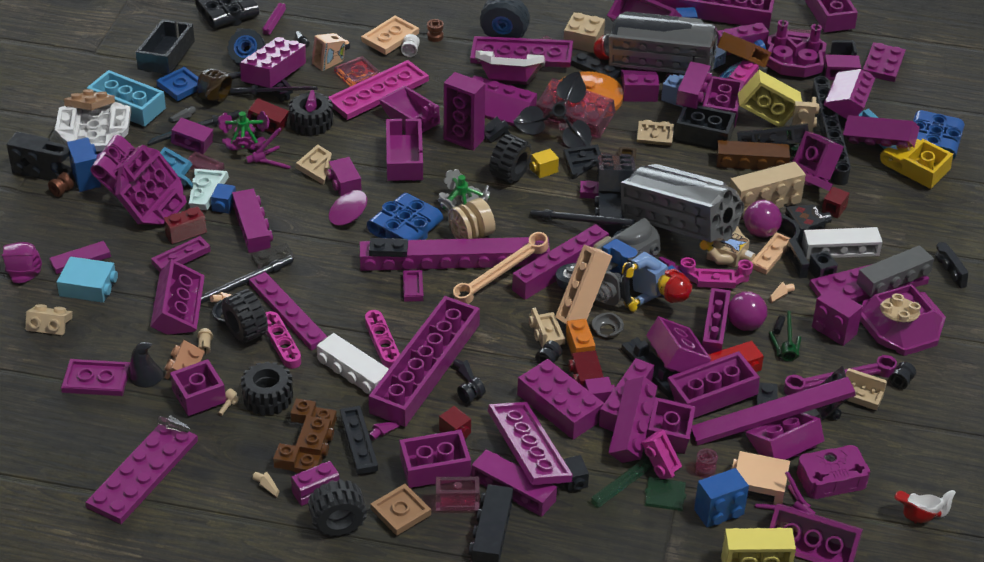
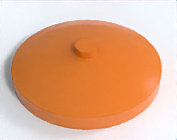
M580 72L586 86V95L578 103H571L568 100V103L565 104L569 114L583 118L604 117L620 108L623 102V89L615 79L598 72ZM556 86V89H555V99H556V102H557V103H558V102L561 103V102H564L565 99H560V98L557 96V86Z

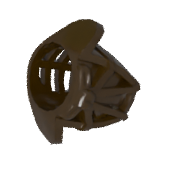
M207 69L202 71L197 81L198 96L220 104L230 93L233 79L229 76V73L223 70Z

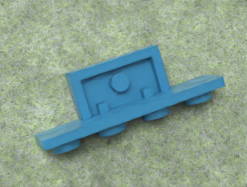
M164 147L160 153L179 176L182 186L185 187L187 185L193 188V183L188 177L184 176L193 165L191 161Z

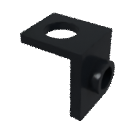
M832 40L830 55L857 56L855 41Z

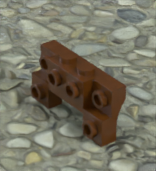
M296 398L290 415L291 422L303 423L296 446L279 443L273 461L274 468L286 469L299 474L320 465L323 457L327 456L329 451L328 443L334 437L337 413L336 410L316 407V401Z

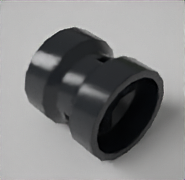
M549 340L535 354V358L538 364L547 359L554 363L562 355L563 351L557 342Z
M900 362L896 370L890 375L889 380L894 387L905 389L916 376V369L911 363Z
M474 377L468 381V384L460 385L457 388V393L462 402L470 404L476 397L479 398L485 395L486 390L482 381Z

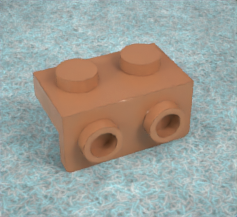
M185 340L179 346L175 345L170 354L173 358L169 359L165 366L167 372L164 378L169 379L171 372L201 362L205 351Z

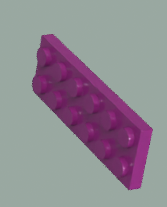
M474 36L470 63L481 64L475 58L477 50L493 52L495 57L527 59V54L544 55V67H570L573 41Z
M869 265L811 279L809 286L817 297L821 296L829 288H833L855 302L870 299L871 297L856 284L859 269ZM927 275L919 277L897 288L910 284L914 287L926 285L929 282V277Z
M527 402L489 404L488 413L532 485L560 484L572 481L573 474Z
M163 420L85 502L86 508L122 524L198 442L197 435Z

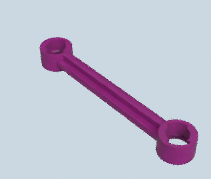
M882 355L878 357L876 363L850 369L869 375L878 374L881 377L888 378L896 370L897 361L892 356ZM834 372L808 378L790 375L785 379L784 392L786 395H791L817 387Z

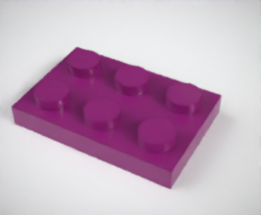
M873 42L863 71L871 73L874 78L895 82L906 49Z

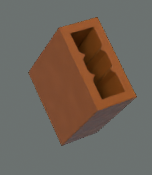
M726 32L719 39L717 46L732 55L751 61L764 68L772 53L756 44Z

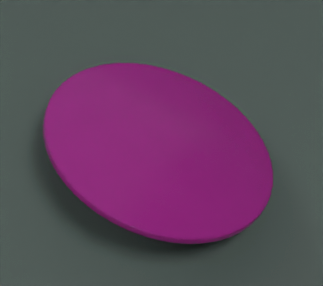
M355 190L338 198L329 211L331 223L341 226L356 220L366 208V194Z

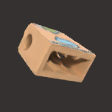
M335 33L315 35L312 64L321 71H324L344 60V51L350 49L349 41L344 40Z

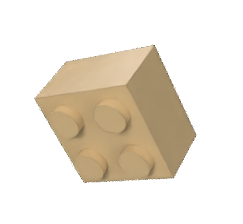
M574 12L564 29V40H572L573 49L594 53V43L604 35L605 19Z

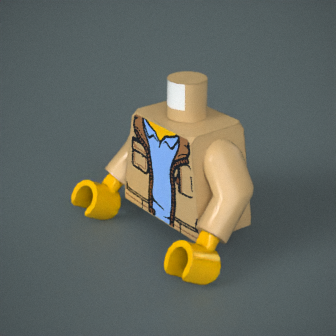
M738 226L728 241L714 240L708 242L702 240L700 242V248L708 250L707 259L714 261L718 265L737 267L740 260L752 261L755 258V253L748 250L749 239L742 234Z

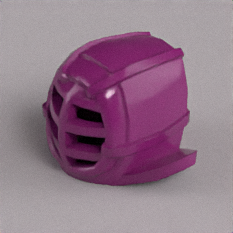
M17 242L3 246L2 258L5 263V271L12 277L13 283L27 282L40 273L42 261L33 244Z

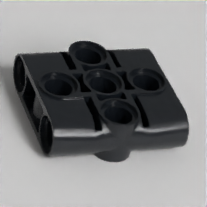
M195 0L198 11L213 29L226 25L238 26L242 23V20L260 14L259 7L254 0Z

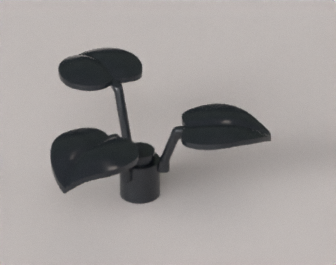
M580 72L571 73L560 81L557 86V96L560 99H565V101L554 104L552 111L543 118V111L539 107L529 106L523 109L513 121L515 126L526 134L537 135L544 131V121L554 115L557 119H564L569 126L562 134L563 142L567 147L575 148L591 145L592 136L589 126L581 120H576L571 125L566 117L567 109L565 104L568 103V100L571 103H578L586 95V86Z

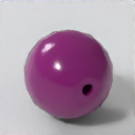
M758 200L747 207L743 220L750 234L759 238H765L774 235L781 226L782 216L779 208L773 202Z
M741 292L736 294L730 301L727 315L730 322L736 328L742 331H753L760 328L766 320L768 308L765 301L758 294Z

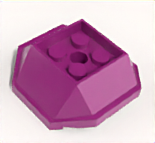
M145 145L138 146L118 168V176L114 186L115 196L137 224L164 226V217L178 213L187 203L186 197L183 195L181 179L158 150L148 148Z
M912 284L876 294L870 299L863 301L860 322L877 343L894 349L903 356L938 345L946 316L925 292H920ZM893 294H901L905 299L920 304V315L911 322H898L883 315L880 305L884 300L892 298Z

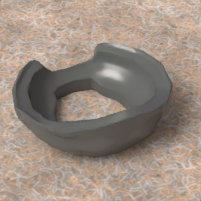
M602 313L592 320V327L597 335L603 338H614L621 333L624 323L614 313ZM609 325L615 331L612 334L604 335L600 333V328Z

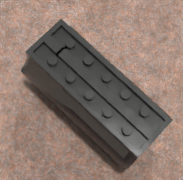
M625 11L614 20L609 36V66L685 74L690 62L710 65L711 72L714 68L718 42L717 28L714 24L703 23L701 19Z
M659 164L642 166L630 178L621 182L622 217L636 221L646 218L653 226L708 242L714 240L728 241L737 228L744 211V203L741 201L738 192L728 187L725 182Z

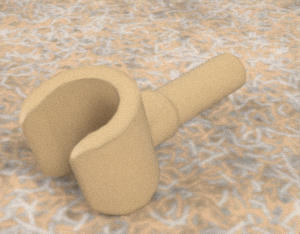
M228 389L225 392L227 401L218 412L220 416L224 414L231 404L235 405L239 401L237 392L233 389Z

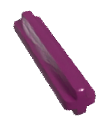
M278 3L262 28L264 35H270L286 10L284 3Z

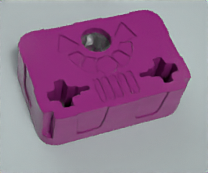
M847 445L802 454L799 457L796 473L807 495L812 499H819L865 489L870 469L859 449L854 445Z

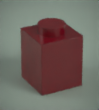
M832 187L824 197L821 212H829L831 216L839 218L847 208L850 193Z
M453 406L439 416V431L444 433L462 430L465 439L471 434V418Z

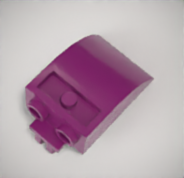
M403 86L379 99L390 119H402V130L406 132L405 119H421L422 133L440 124L439 106L407 86Z

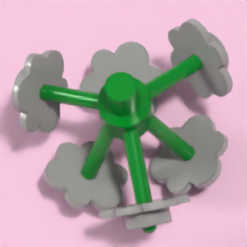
M458 169L454 171L448 170L444 183L447 184L449 189L454 190L451 194L440 192L438 202L446 211L455 207L456 200L454 198L457 195H462L461 201L463 205L479 198V196L487 202L490 198V192L487 191L489 186L487 185L482 193L478 188L468 187L465 176Z

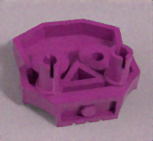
M779 20L777 32L768 36L766 50L772 53L766 66L781 75L803 78L822 73L826 52V43L820 39L822 27L817 25V30H815L816 24H813L810 34L787 31L788 21L784 20V26H782L783 20Z

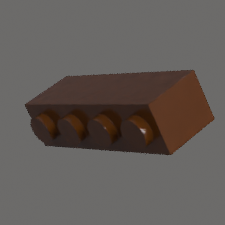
M718 140L716 164L719 168L764 170L787 164L790 160L789 144Z

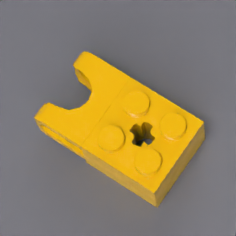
M917 139L915 147L904 149L896 145L897 149L888 147L880 154L881 162L884 165L930 189L951 169L953 153L925 139Z

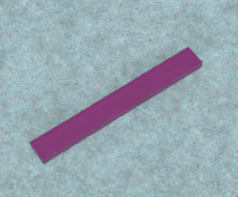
M846 377L692 425L691 431L698 446L854 397L856 393L849 378Z

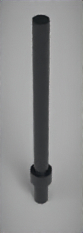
M532 209L530 212L531 217H540L544 220L560 219L620 226H632L634 224V219L554 212L552 209H544V211Z
M287 256L279 261L269 262V265L202 294L201 303L210 300L211 295H218L220 292L226 293L249 282L250 278L263 272L268 274L281 270V267L293 263L292 256Z

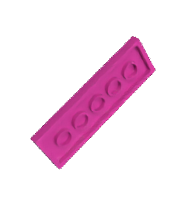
M407 60L329 96V100L332 101L333 109L348 120L380 105V98L403 86L413 89L428 82L429 75Z

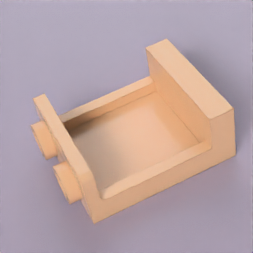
M740 451L738 459L733 461L732 469L736 468L749 485L748 491L775 496L773 505L783 503L787 482L785 472L789 471L790 461Z

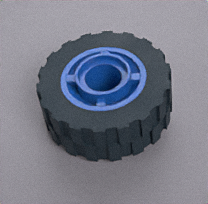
M241 29V31H237L231 36L227 49L231 59L237 65H240L241 61L266 44L256 31ZM246 46H251L248 51H244Z

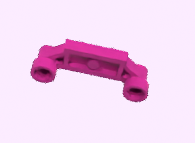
M690 257L683 258L680 263L681 273L688 277L690 281L696 283L697 287L735 288L737 284L749 281V276L753 269V263L749 260H740L736 270L695 268L696 261Z

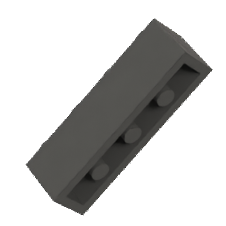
M919 245L859 269L856 284L870 297H873L876 294L897 288L902 284L928 275L932 271L934 258Z

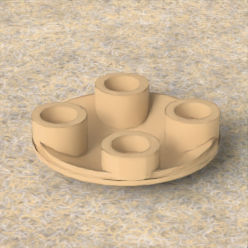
M893 294L892 298H888L881 303L880 310L883 315L891 320L911 322L919 317L921 306L917 302L905 299L901 294Z

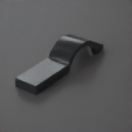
M781 213L782 222L778 231L791 237L788 240L786 254L799 278H807L809 262L798 244L800 235L799 225Z

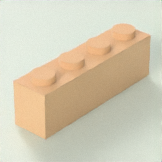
M583 245L555 318L566 324L570 320L585 318L587 320L612 255L600 249Z

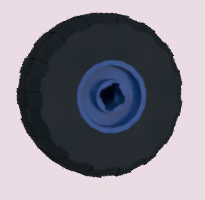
M487 0L480 14V26L488 37L522 38L529 26L530 14L528 8L521 0Z

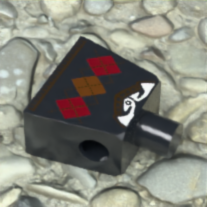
M815 205L786 207L785 215L799 225L800 235L798 243L802 242L804 230L825 229V224L832 221L829 212L820 213Z

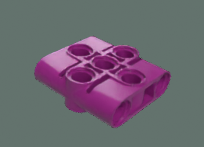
M114 135L104 150L97 155V160L91 167L93 176L113 195L116 193L114 186L118 176V168L135 150L120 135Z

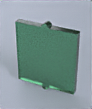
M649 477L648 488L645 489V494H647L645 506L683 511V503L687 496L685 494L686 482Z

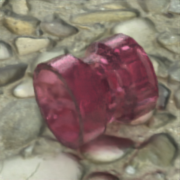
M705 448L697 453L695 472L698 476L708 478L715 475L718 455L714 450Z

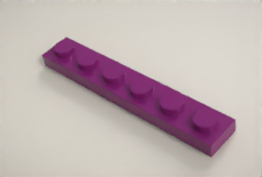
M266 272L249 279V285L311 351L316 349L317 345L327 338L325 333Z

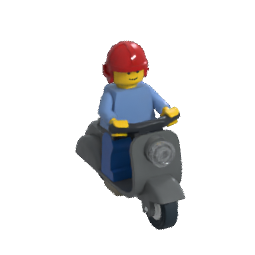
M646 218L641 219L628 228L617 231L612 238L610 236L603 238L593 246V248L612 255L595 301L616 305L623 298L625 307L630 311H636L637 305L641 306L661 295L670 303L684 302L689 298L692 292V284L689 278L676 269L668 270L666 264L654 257L660 251V237L658 231ZM576 263L563 265L557 270L556 281L558 286L563 289L567 288ZM630 288L643 294L634 299L630 297Z

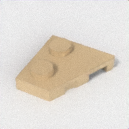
M317 144L296 163L295 168L319 183L325 184L332 153Z

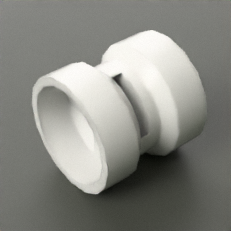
M408 34L404 37L401 52L404 56L414 57L417 54L420 40L416 35Z

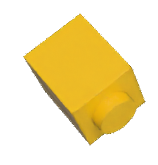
M551 149L531 154L530 169L539 178L558 173L559 158Z

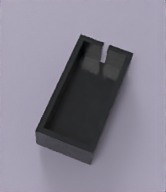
M162 19L136 51L138 70L170 74L195 42L193 24L178 22V38L176 21Z

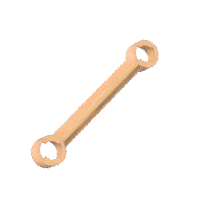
M542 232L531 234L527 245L471 283L456 285L453 289L454 299L467 304L471 303L474 293L531 254L546 252L549 247L547 235ZM536 241H544L541 245H534ZM463 291L469 292V294H468L467 296H464V297H460V296H459V295H460V292H463Z

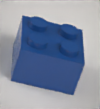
M88 137L67 142L70 152V165L79 192L101 187L100 181L91 173V167L97 160L98 155L96 154L95 145L90 143Z
M736 468L699 480L694 510L706 527L719 525L732 518H738L745 513L749 485Z

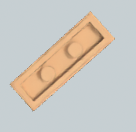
M776 232L751 261L753 269L767 274L787 251L788 240L791 238Z

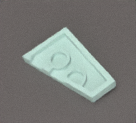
M195 169V178H193L192 182L193 189L189 199L190 208L199 207L200 210H208L215 187L218 183L225 184L229 178L227 171Z

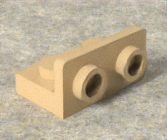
M651 120L639 121L637 143L672 146L674 124L665 121L660 123L652 122Z

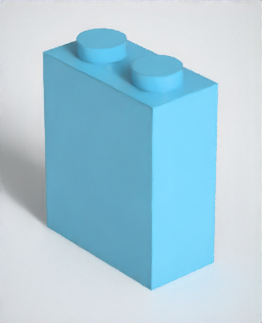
M70 257L57 280L59 296L104 303L107 295L111 293L113 283L118 278V272L115 271L114 263Z

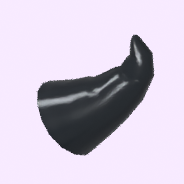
M149 342L137 344L131 354L130 381L137 387H151L161 381L163 377V370L148 353V349L152 347V343Z

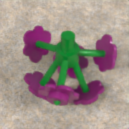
M241 111L237 121H232L230 115L223 113L218 118L219 129L223 133H228L232 125H237V127L235 128L232 140L226 138L222 139V142L230 150L259 149L266 139L264 137L256 139L253 134L255 128L252 126L257 124L258 129L265 132V129L269 127L268 116L264 111H261L260 115L257 116V120L249 121L246 113Z

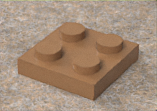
M86 89L83 90V93L71 94V97L65 98L64 106L95 110L114 103L115 95Z
M406 484L370 504L371 510L396 535L431 515V508Z

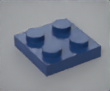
M182 67L158 79L157 86L179 101L197 92L198 76L187 68Z

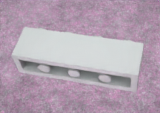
M877 227L804 230L802 247L807 259H810V254L826 250L833 258L880 256L882 239Z
M335 333L317 345V359L319 362L333 369L335 373L345 377L350 383L360 387L365 393L370 394L389 370Z

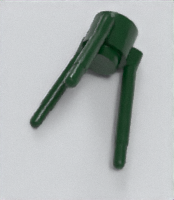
M787 311L788 341L783 342L780 348L773 332L770 331L769 335L777 350V356L782 357L784 361L790 362L799 358L801 336L797 337L795 345L792 342L791 311Z

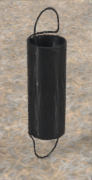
M779 315L773 329L774 334H780L785 322V316Z

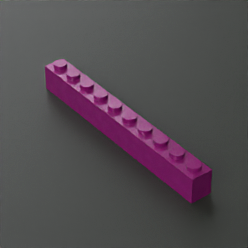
M529 237L408 240L407 257L369 256L370 241H360V270L494 267L527 245ZM536 241L534 245H541L544 241ZM550 247L542 254H531L514 267L526 266L548 253Z

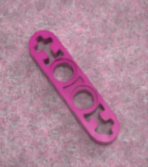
M378 310L368 311L365 314L366 327L382 364L390 368L400 353L382 313ZM376 331H383L384 333H383V334H376L375 332H376ZM382 344H389L390 346L384 348V347H381L380 345H382Z
M266 312L268 331L266 334L282 363L290 369L299 367L301 365L300 351L283 321L276 312ZM282 332L281 335H274L273 333ZM283 344H288V345H290V346L287 347V348H281V347H280V346L283 345Z

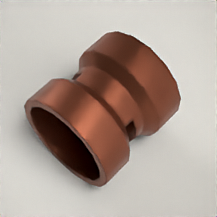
M432 19L427 22V29L429 30L427 32L428 40L439 42L443 39V21Z
M64 172L57 179H52L48 182L49 190L56 197H60L64 194L65 190L69 191L74 187L72 178Z

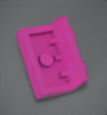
M664 429L658 430L641 442L659 478H673L675 476L674 472L681 468L682 464Z

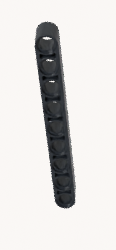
M817 76L813 82L812 97H816V103L819 104V113L816 115L821 136L844 146L831 176L832 181L837 185H846L849 180L851 165L838 114L824 105L831 88L830 82L824 76Z

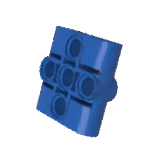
M923 110L917 111L913 119L920 127L917 139H925L953 153L952 160H954L964 130V122L959 118Z
M403 193L394 201L384 203L382 211L367 222V228L379 238L426 240L428 232L443 221V215L439 209L408 193Z

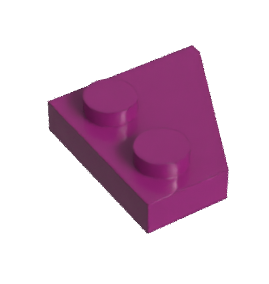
M803 170L806 174L804 184L809 186L816 185L830 191L833 184L829 183L827 179Z

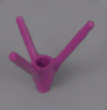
M278 128L256 152H253V155L247 156L248 163L255 161L256 163H267L290 169V165L266 159L265 155L279 149V145L263 151L278 135L281 128Z
M786 471L785 475L790 483L788 488L797 500L792 508L816 514L810 508L811 505L800 494L790 473ZM755 504V507L775 510L776 505Z

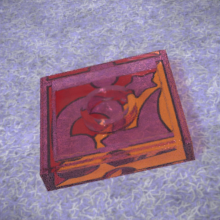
M363 56L334 67V72L350 87L381 73Z

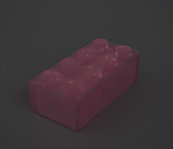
M551 79L536 104L543 111V117H546L552 111L554 104L565 101V99H560L557 96V86L560 83L558 79ZM586 90V95L582 101L571 103L568 100V103L565 104L567 109L566 117L571 125L576 120L584 121L589 126L591 135L598 138L602 136L616 112L613 99ZM554 115L548 118L568 126L564 119H557Z

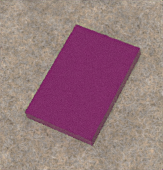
M70 359L61 387L62 393L123 396L130 372V362Z

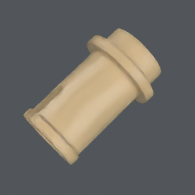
M203 328L197 334L199 339L198 348L204 351L206 348V354H208L211 350L210 343L213 339V334L211 330Z

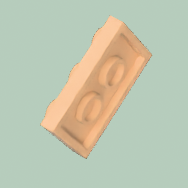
M393 16L361 36V42L386 55L402 45L406 35H418L419 28L397 16Z

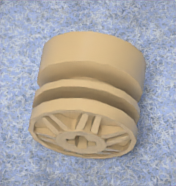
M482 198L471 200L466 205L461 204L453 207L448 212L449 225L456 239L483 238L493 234L495 231L493 213L487 202Z

